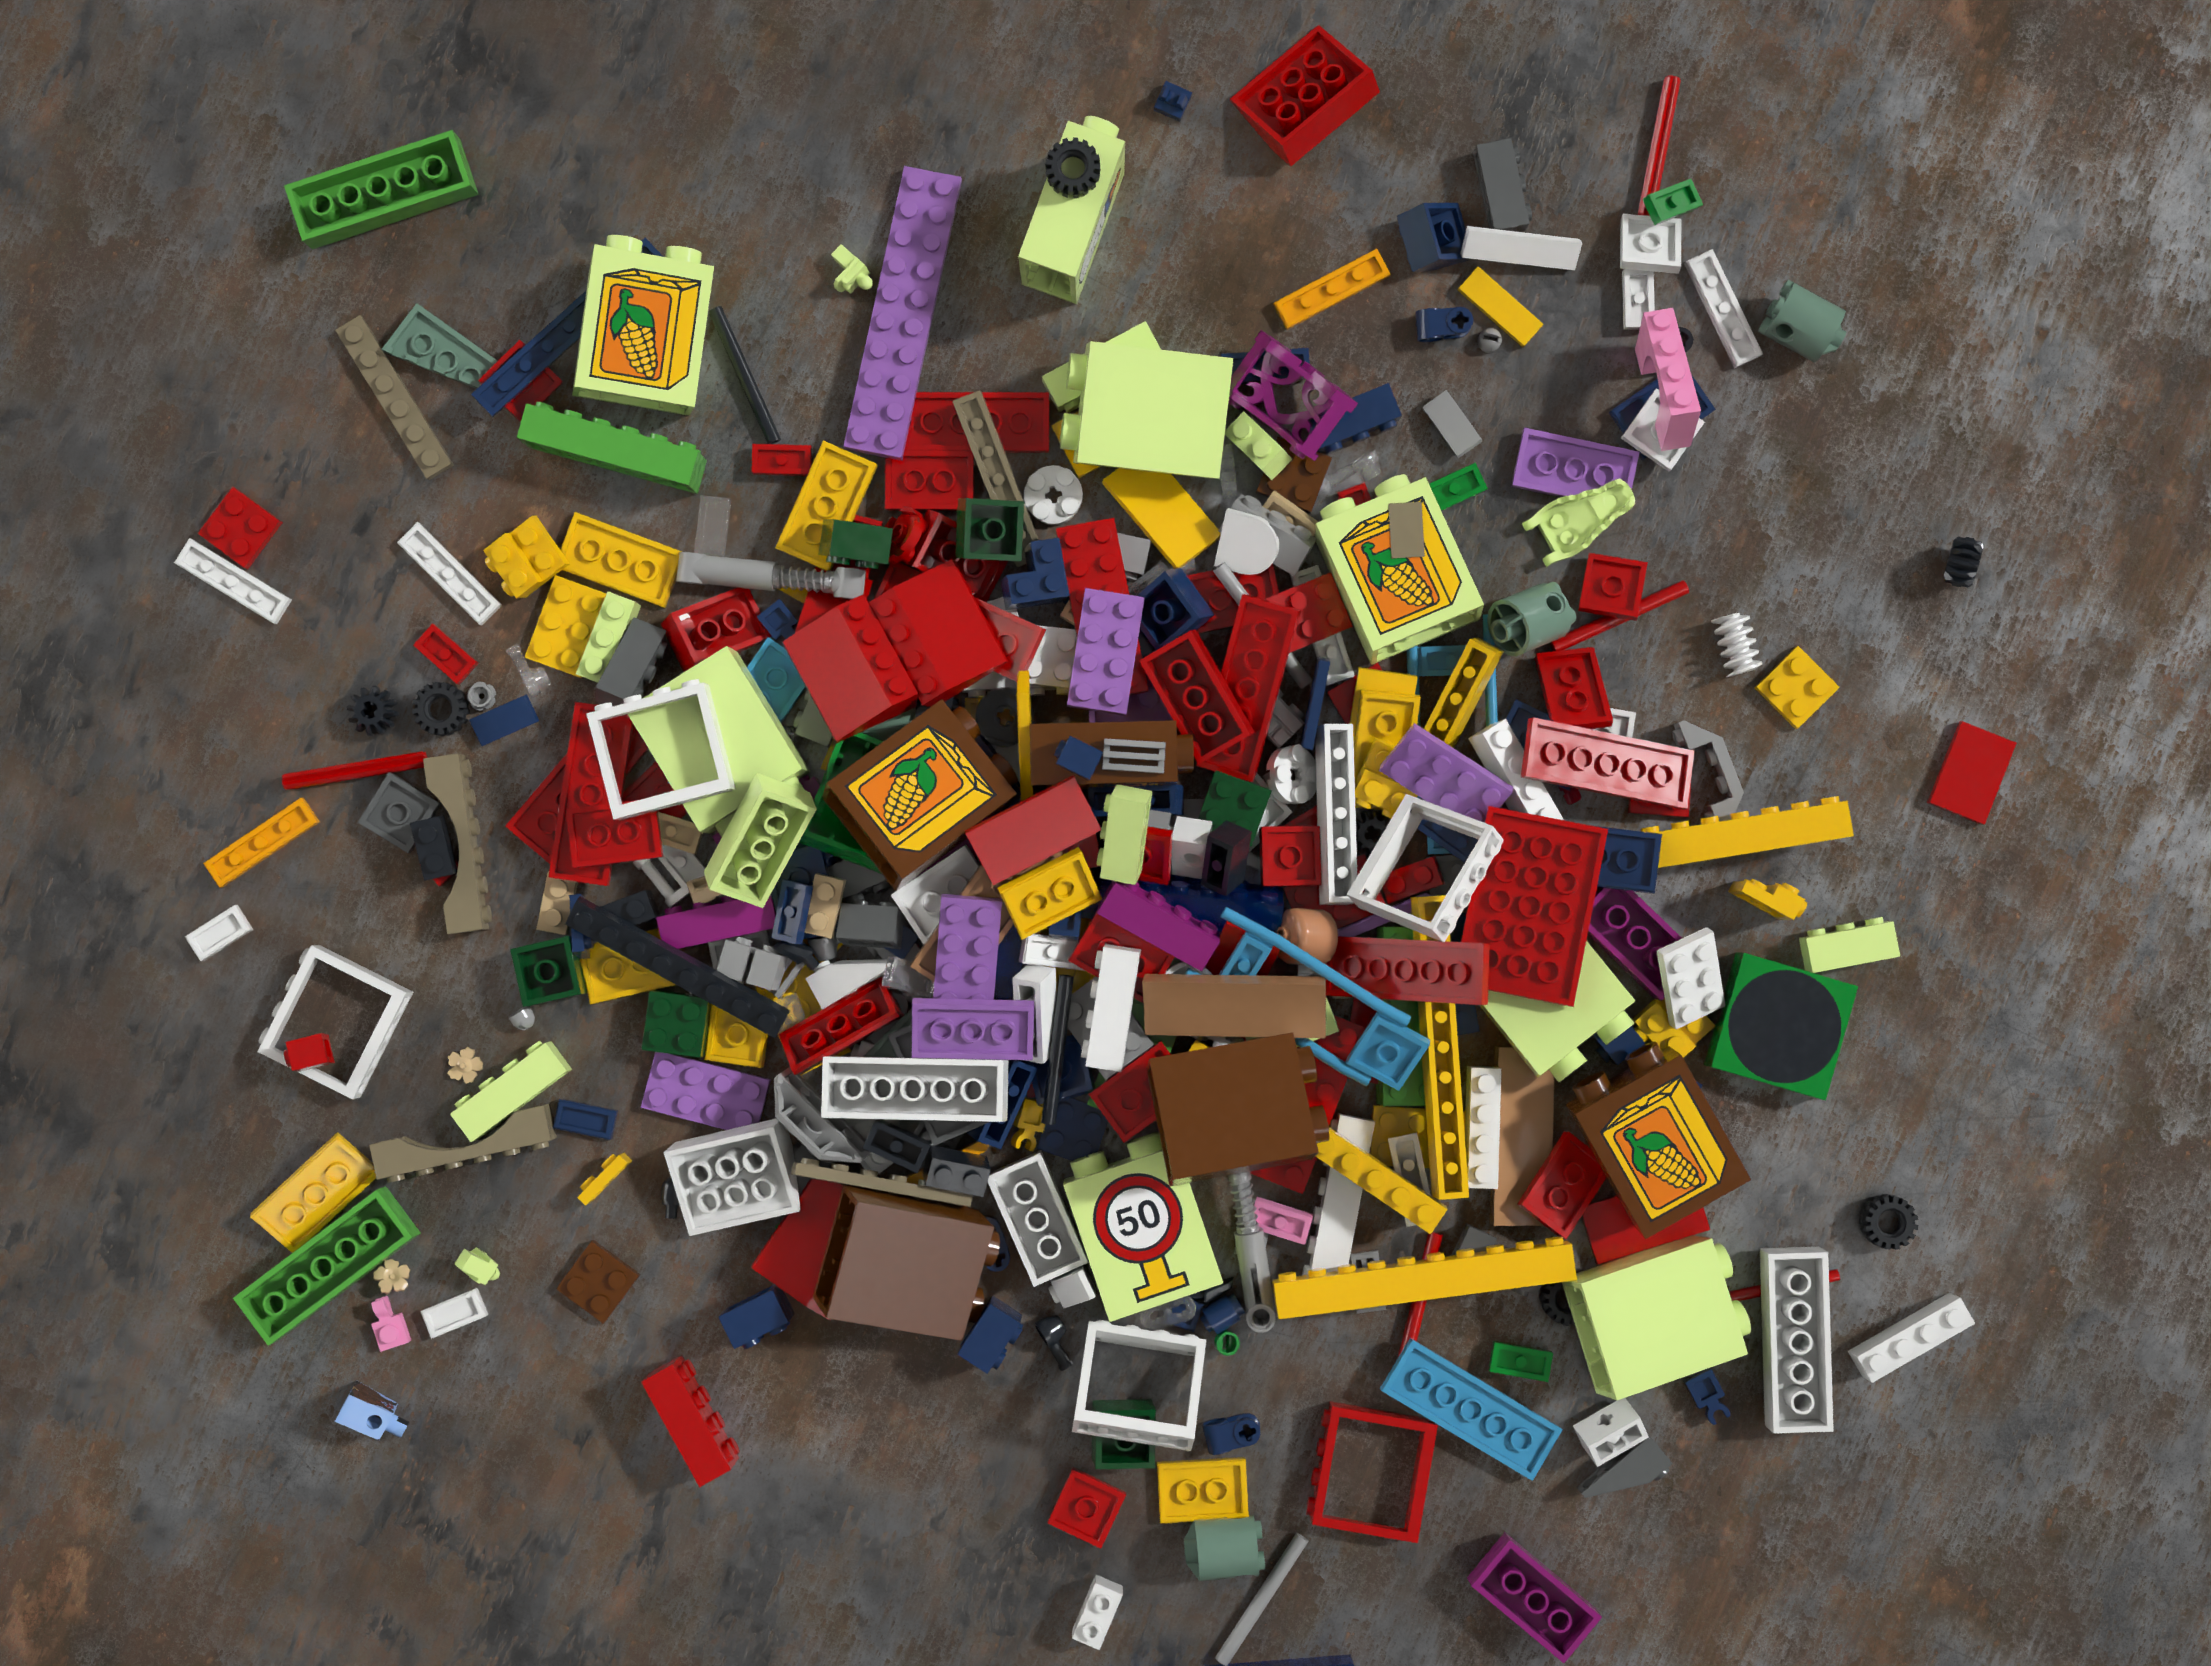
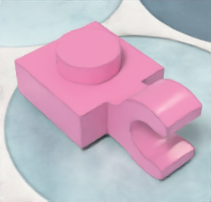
M388 1296L371 1302L373 1311L379 1319L371 1323L380 1352L409 1343L411 1337L403 1314L401 1312L393 1315Z

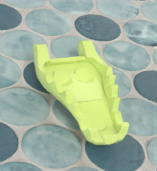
M1615 479L1597 489H1590L1576 495L1558 498L1544 506L1531 518L1524 521L1522 525L1526 531L1532 530L1536 526L1540 529L1553 552L1547 554L1542 559L1545 566L1548 567L1551 564L1573 557L1586 549L1615 519L1633 508L1635 497L1625 481Z

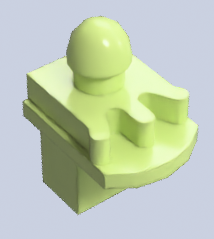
M840 244L831 255L844 268V271L835 279L834 288L839 292L847 290L850 294L853 293L857 286L863 290L870 289L872 287V279L868 276L870 272L867 267Z
M477 1247L472 1251L464 1249L455 1262L459 1269L479 1284L486 1285L489 1280H497L500 1276V1271L497 1268L498 1264L487 1253Z

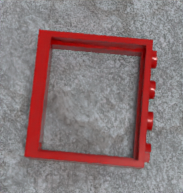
M1330 1401L1329 1409H1324L1321 1419V1426L1325 1427L1324 1438H1318L1316 1456H1320L1318 1468L1313 1467L1311 1485L1315 1486L1313 1497H1308L1306 1515H1310L1311 1524L1418 1543L1438 1424L1428 1418ZM1339 1417L1420 1431L1404 1529L1323 1514Z

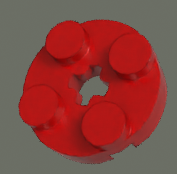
M910 506L900 509L899 511L903 514L897 519L892 516L884 526L893 528L888 561L890 564L899 563L901 560L905 563L909 562L915 555V546L920 537L928 529V521L923 519V515Z

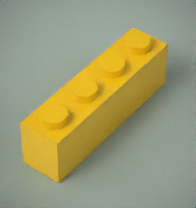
M1480 638L1469 639L1424 729L1454 748L1504 651Z

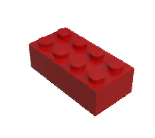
M1196 629L1188 631L1139 660L1173 721L1176 720V726L1181 735L1193 734V751L1198 764L1207 761L1255 733Z
M680 1355L650 1372L641 1383L700 1488L730 1471L739 1459L737 1454L740 1453L736 1441L732 1437H727L723 1429L725 1422L720 1413L712 1410L709 1404L711 1398L707 1389L703 1385L699 1386L694 1377L696 1370L689 1359L685 1360Z

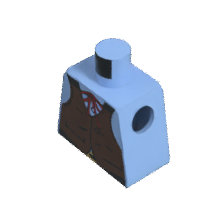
M358 1381L355 1382L335 1422L376 1440H380L384 1431L401 1438L409 1424V1421L394 1414L398 1405L395 1401Z

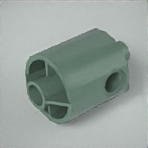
M1787 279L1779 292V299H1773L1765 313L1767 316L1761 323L1758 332L1815 363L1822 355L1836 352L1847 333L1841 328L1846 311Z
M1556 582L1540 583L1494 602L1488 611L1487 617L1488 630L1493 642L1505 654L1515 657L1566 636L1571 624L1576 621L1575 611L1569 606L1566 597Z
M1254 1515L1239 1519L1222 1517L1194 1520L1184 1538L1187 1566L1199 1581L1232 1579L1242 1575L1259 1576V1570H1265L1264 1551H1258L1257 1539H1262L1261 1520L1255 1521Z

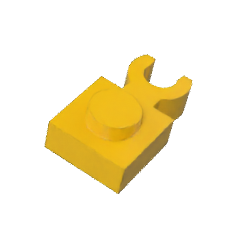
M1025 1097L1013 1122V1125L1018 1127L1019 1131L1013 1135L1011 1145L1017 1149L1020 1148L1022 1140L1027 1139L1025 1148L1033 1152L1036 1147L1035 1131L1042 1133L1044 1131L1045 1124L1041 1123L1043 1107L1037 1106L1036 1099Z

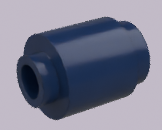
M1234 1293L1228 1297L1225 1294L1203 1308L1204 1315L1200 1319L1209 1333L1214 1330L1218 1335L1241 1320L1240 1317L1246 1314Z

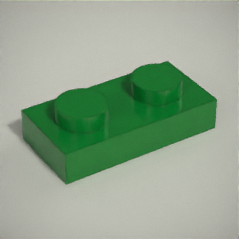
M1692 179L1651 193L1642 199L1654 226L1694 211L1703 205Z
M1476 462L1429 484L1441 511L1483 493L1488 489Z
M1493 1341L1488 1370L1499 1374L1549 1382L1553 1352Z

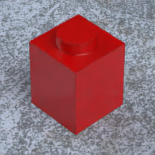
M319 1033L286 1042L287 1049L284 1050V1059L286 1065L291 1067L292 1071L301 1072L335 1063L328 1034Z

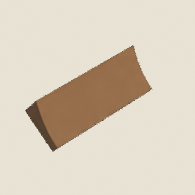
M1145 974L1142 981L1145 1035L1270 1037L1293 1032L1294 1038H1326V979L1324 977Z
M1495 1046L1494 1067L1501 1068L1498 1189H1490V1224L1493 1226H1544L1518 1206L1517 1203L1553 1148L1555 1077L1548 1070L1537 1078L1513 1047Z

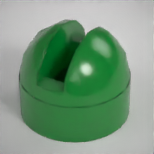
M1231 1331L1221 1332L1216 1335L1214 1340L1216 1350L1223 1355H1233L1239 1349V1338ZM1224 1336H1226V1349H1222Z

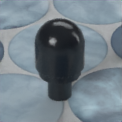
M669 1177L662 1183L660 1200H662V1205H666L665 1218L677 1219V1210L680 1204L672 1178Z

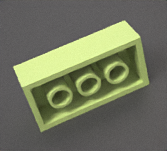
M756 773L704 870L709 890L763 908L817 810L811 793Z

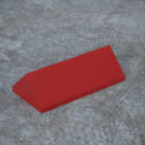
M881 976L779 1034L793 1074L801 1075L823 1063V1057L837 1055L902 1018L904 1014L884 978Z

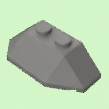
M790 1067L774 1078L775 1117L791 1135L795 1136L806 1146L811 1155L824 1162L860 1163L872 1154V1152L863 1149L866 1139L844 1118H821L822 1096L800 1075H794Z

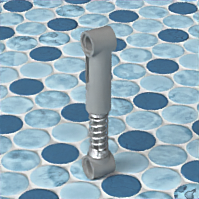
M679 552L676 581L689 584H710L775 591L776 588L780 589L781 587L784 589L790 587L792 590L798 588L800 591L806 588L808 592L812 589L816 593L822 590L823 593H833L835 598L851 600L864 594L866 570L837 567L835 571L828 570L826 573L824 570L816 572V569L809 571L808 568L804 571L800 567L794 570L792 566L789 569H785L784 566H780L777 562Z
M1249 1171L1228 1175V1181L1231 1182L1229 1185L1233 1188L1231 1191L1234 1194L1232 1201H1235L1233 1209H1236L1237 1213L1234 1216L1238 1220L1235 1223L1237 1231L1234 1232V1239L1246 1309V1321L1253 1331L1264 1333L1272 1329L1276 1322V1306L1273 1297L1263 1228L1256 1222L1258 1216L1254 1213L1257 1208L1253 1206L1255 1199L1252 1198L1254 1191L1251 1190L1253 1184L1249 1181L1252 1178ZM1253 1273H1257L1260 1296H1256ZM1258 1309H1264L1269 1313V1316L1265 1319H1258L1253 1313Z

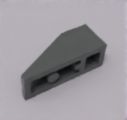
M1649 1436L1644 1441L1607 1461L1576 1488L1585 1498L1651 1483L1654 1479L1656 1481L1662 1479L1669 1472L1668 1467L1673 1463Z

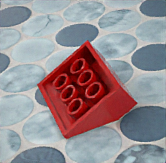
M1318 25L1232 96L1230 101L1268 146L1291 167L1379 94L1380 90L1373 70Z
M954 559L890 588L869 602L870 607L916 688L918 698L923 706L932 707L941 699L944 702L1009 662Z
M864 594L834 607L783 641L788 655L836 743L917 706L918 692Z
M810 1179L799 1195L801 1210L785 1215L751 1265V1268L807 1308L825 1317L813 1300V1294L844 1184Z

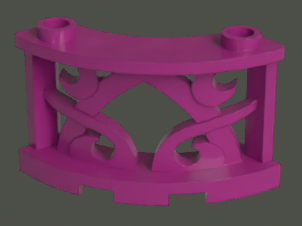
M1261 330L1254 339L1256 343L1231 376L1228 403L1238 410L1244 407L1270 426L1291 444L1289 450L1301 459L1308 456L1315 461L1318 457L1316 452L1346 411L1352 413L1358 403L1339 386L1324 378L1325 375L1305 361L1303 365H1300L1302 360L1294 355L1289 348ZM1266 350L1261 371L1253 369L1252 367ZM1286 366L1289 369L1287 378L1273 377L1274 372L1281 375L1280 369ZM1248 373L1261 377V384L1257 382L1246 384L1254 388V394L1250 397L1245 396L1237 389ZM1304 377L1306 381L1302 388V400L1307 410L1294 414H1280L1274 398L1273 383L1291 385ZM1313 390L1319 392V397L1313 400L1317 404L1315 407L1310 401V393ZM1264 401L1267 413L1255 404ZM1311 419H1314L1317 423L1313 430L1312 424L1309 421ZM1282 424H1294L1292 432ZM1307 428L1310 434L1304 441L1301 438V431Z

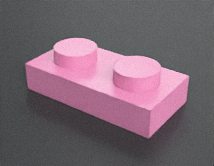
M1260 1197L1256 1198L1254 1204L1257 1208L1254 1213L1258 1216L1256 1222L1263 1228L1264 1233L1305 1245L1314 1214Z

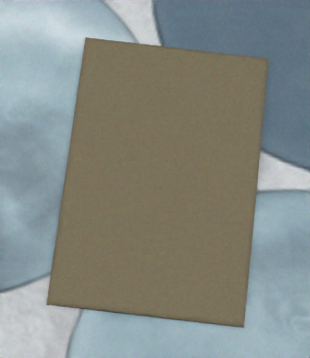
M1422 502L1389 503L1391 557H1425Z

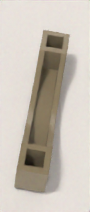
M459 753L423 758L427 788L440 800L448 811L455 826L459 843L457 877L451 893L443 904L447 934L489 929L488 923L492 922V913L490 906L485 903L484 894L488 893V884L486 877L481 874L480 864L484 863L482 848L477 845L476 835L480 834L478 819L473 816L472 806L476 805V797L473 788L470 789L468 777L472 776L471 763L469 759L465 758V755Z
M550 1104L514 1112L508 1121L494 1134L469 1146L455 1148L434 1147L417 1142L407 1136L370 1144L376 1179L386 1178L387 1183L405 1179L404 1173L415 1171L416 1176L433 1173V1167L444 1165L445 1170L463 1166L462 1160L473 1158L474 1163L491 1160V1154L502 1152L503 1157L521 1153L520 1147L531 1145L532 1150L549 1147V1141L557 1138L555 1128H553L554 1122Z

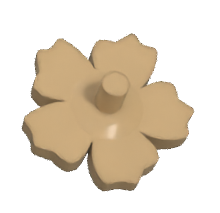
M467 1047L460 1050V1054L452 1052L448 1056V1064L455 1066L448 1071L451 1079L461 1080L463 1077L466 1084L474 1081L477 1077L476 1071L483 1069V1062L480 1060V1057H474V1049Z
M393 1259L385 1260L384 1267L380 1266L373 1272V1280L380 1281L378 1287L381 1289V1293L388 1295L392 1288L395 1292H404L408 1287L405 1279L409 1278L410 1269L407 1265L399 1266V1262Z

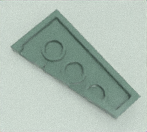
M417 303L381 349L386 354L475 389L481 386L478 380L497 362L495 358Z

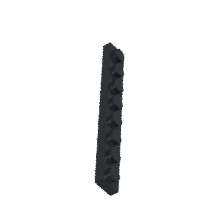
M581 896L576 900L565 925L774 1038L778 1035L790 1012L784 1006L729 978L725 974Z

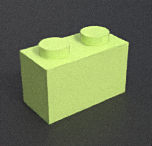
M1244 411L1225 430V435L1271 480L1292 460L1287 452Z

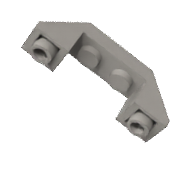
M1687 721L1675 723V730L1672 731L1678 747L1691 750L1704 744L1707 745L1708 749L1705 750L1707 761L1711 767L1715 765L1719 776L1715 778L1716 784L1721 794L1725 793L1727 796L1723 800L1705 806L1707 813H1704V818L1718 816L1719 821L1731 820L1730 814L1736 812L1744 791L1723 737Z

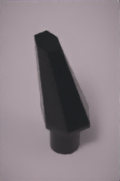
M785 941L778 942L773 946L774 950L796 962L797 965L803 962L809 970H814L819 965V962L812 955L813 949L809 946L792 944Z
M1234 1277L1222 1279L1223 1284L1191 1294L1189 1299L1204 1300V1305L1232 1289Z

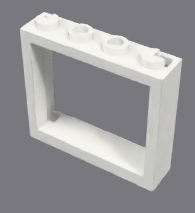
M699 679L681 683L682 688L671 691L670 687L656 689L652 691L653 696L643 699L641 695L630 696L623 699L624 704L612 706L611 702L595 706L594 712L587 713L614 820H623L736 790L708 684L700 683ZM698 696L719 779L622 804L601 721Z
M1406 794L1348 891L1347 896L1360 909L1445 942L1448 935L1454 930L1456 921L1463 909L1470 903L1471 896L1477 885L1484 879L1486 870L1494 856L1499 853L1504 839L1492 825ZM1422 819L1478 839L1431 922L1375 900Z
M311 945L310 948H306L299 959L301 966L297 974H293L288 980L285 990L288 992L283 1002L279 1001L272 1012L274 1020L270 1028L267 1027L262 1032L259 1038L261 1045L257 1052L287 1066L284 1052L275 1048V1045L318 960H321L391 995L348 1083L317 1068L299 1072L351 1099L360 1098L414 992L321 945Z
M1104 1320L1089 1321L1072 1432L1191 1451L1195 1438L1206 1340L1199 1339L1191 1334L1180 1336L1170 1334L1165 1330H1143L1135 1325L1118 1326ZM1095 1341L1194 1356L1186 1426L1085 1410Z

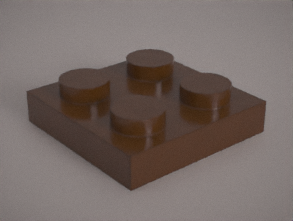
M1277 437L1276 442L1287 452L1292 460L1273 480L1263 473L1256 493L1269 497L1273 491H1276L1301 510L1311 514L1332 457L1316 452L1318 457L1315 461L1308 456L1301 459L1289 450L1291 444L1287 440Z
M592 1240L556 1289L604 1324L641 1274L595 1240Z

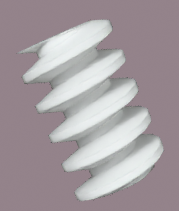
M1735 613L1711 620L1713 624H1721L1714 631L1715 635H1724V638L1717 642L1718 646L1727 647L1720 654L1721 657L1731 659L1723 666L1725 669L1734 670L1726 677L1753 671L1763 664L1762 661L1752 659L1759 653V650L1749 648L1750 645L1756 642V638L1746 637L1753 630V627L1743 626V623L1750 619L1749 615Z

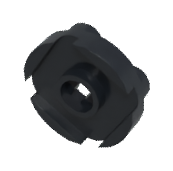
M1000 687L992 689L981 698L977 705L976 723L980 728L982 736L993 745L1010 747L1019 743L1017 689ZM1031 704V724H1034L1035 713ZM1009 709L1010 715L1014 716L1013 721H1007L1006 725L1000 724L1001 719L997 717L998 712Z

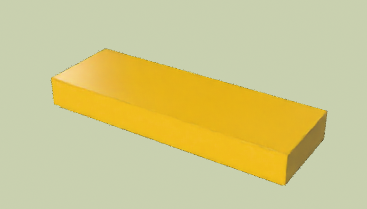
M1477 267L1458 288V291L1522 348L1544 325L1480 267Z

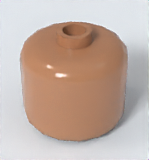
M1293 908L1287 909L1280 915L1276 922L1275 933L1324 964L1332 959L1337 948L1338 930L1336 922L1330 913L1320 909ZM1279 951L1278 956L1285 963L1303 965L1283 951Z

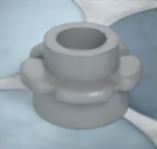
M476 682L468 690L467 700L471 703L472 708L476 710L489 709L496 701L494 698L496 691L490 684L486 685L485 682ZM483 693L484 698L480 699L479 695Z

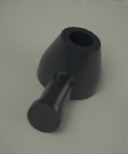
M1058 1315L1036 1321L1034 1325L1056 1359L1060 1371L1068 1369L1072 1366L1073 1362L1068 1358L1059 1343V1340L1067 1331Z

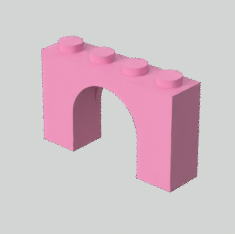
M1668 308L1644 312L1635 353L1641 375L1657 373L1660 405L1655 429L1661 451L1690 447L1701 409L1674 309Z

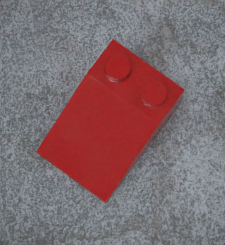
M928 509L923 518L929 523L928 529L916 544L915 555L905 564L923 573L954 559L973 596L987 602L1008 561L955 558L957 522L939 512Z
M741 587L672 612L661 623L663 630H666L667 639L683 672L726 646L737 651L739 654L764 642L768 637H772L757 618L761 612L750 589Z

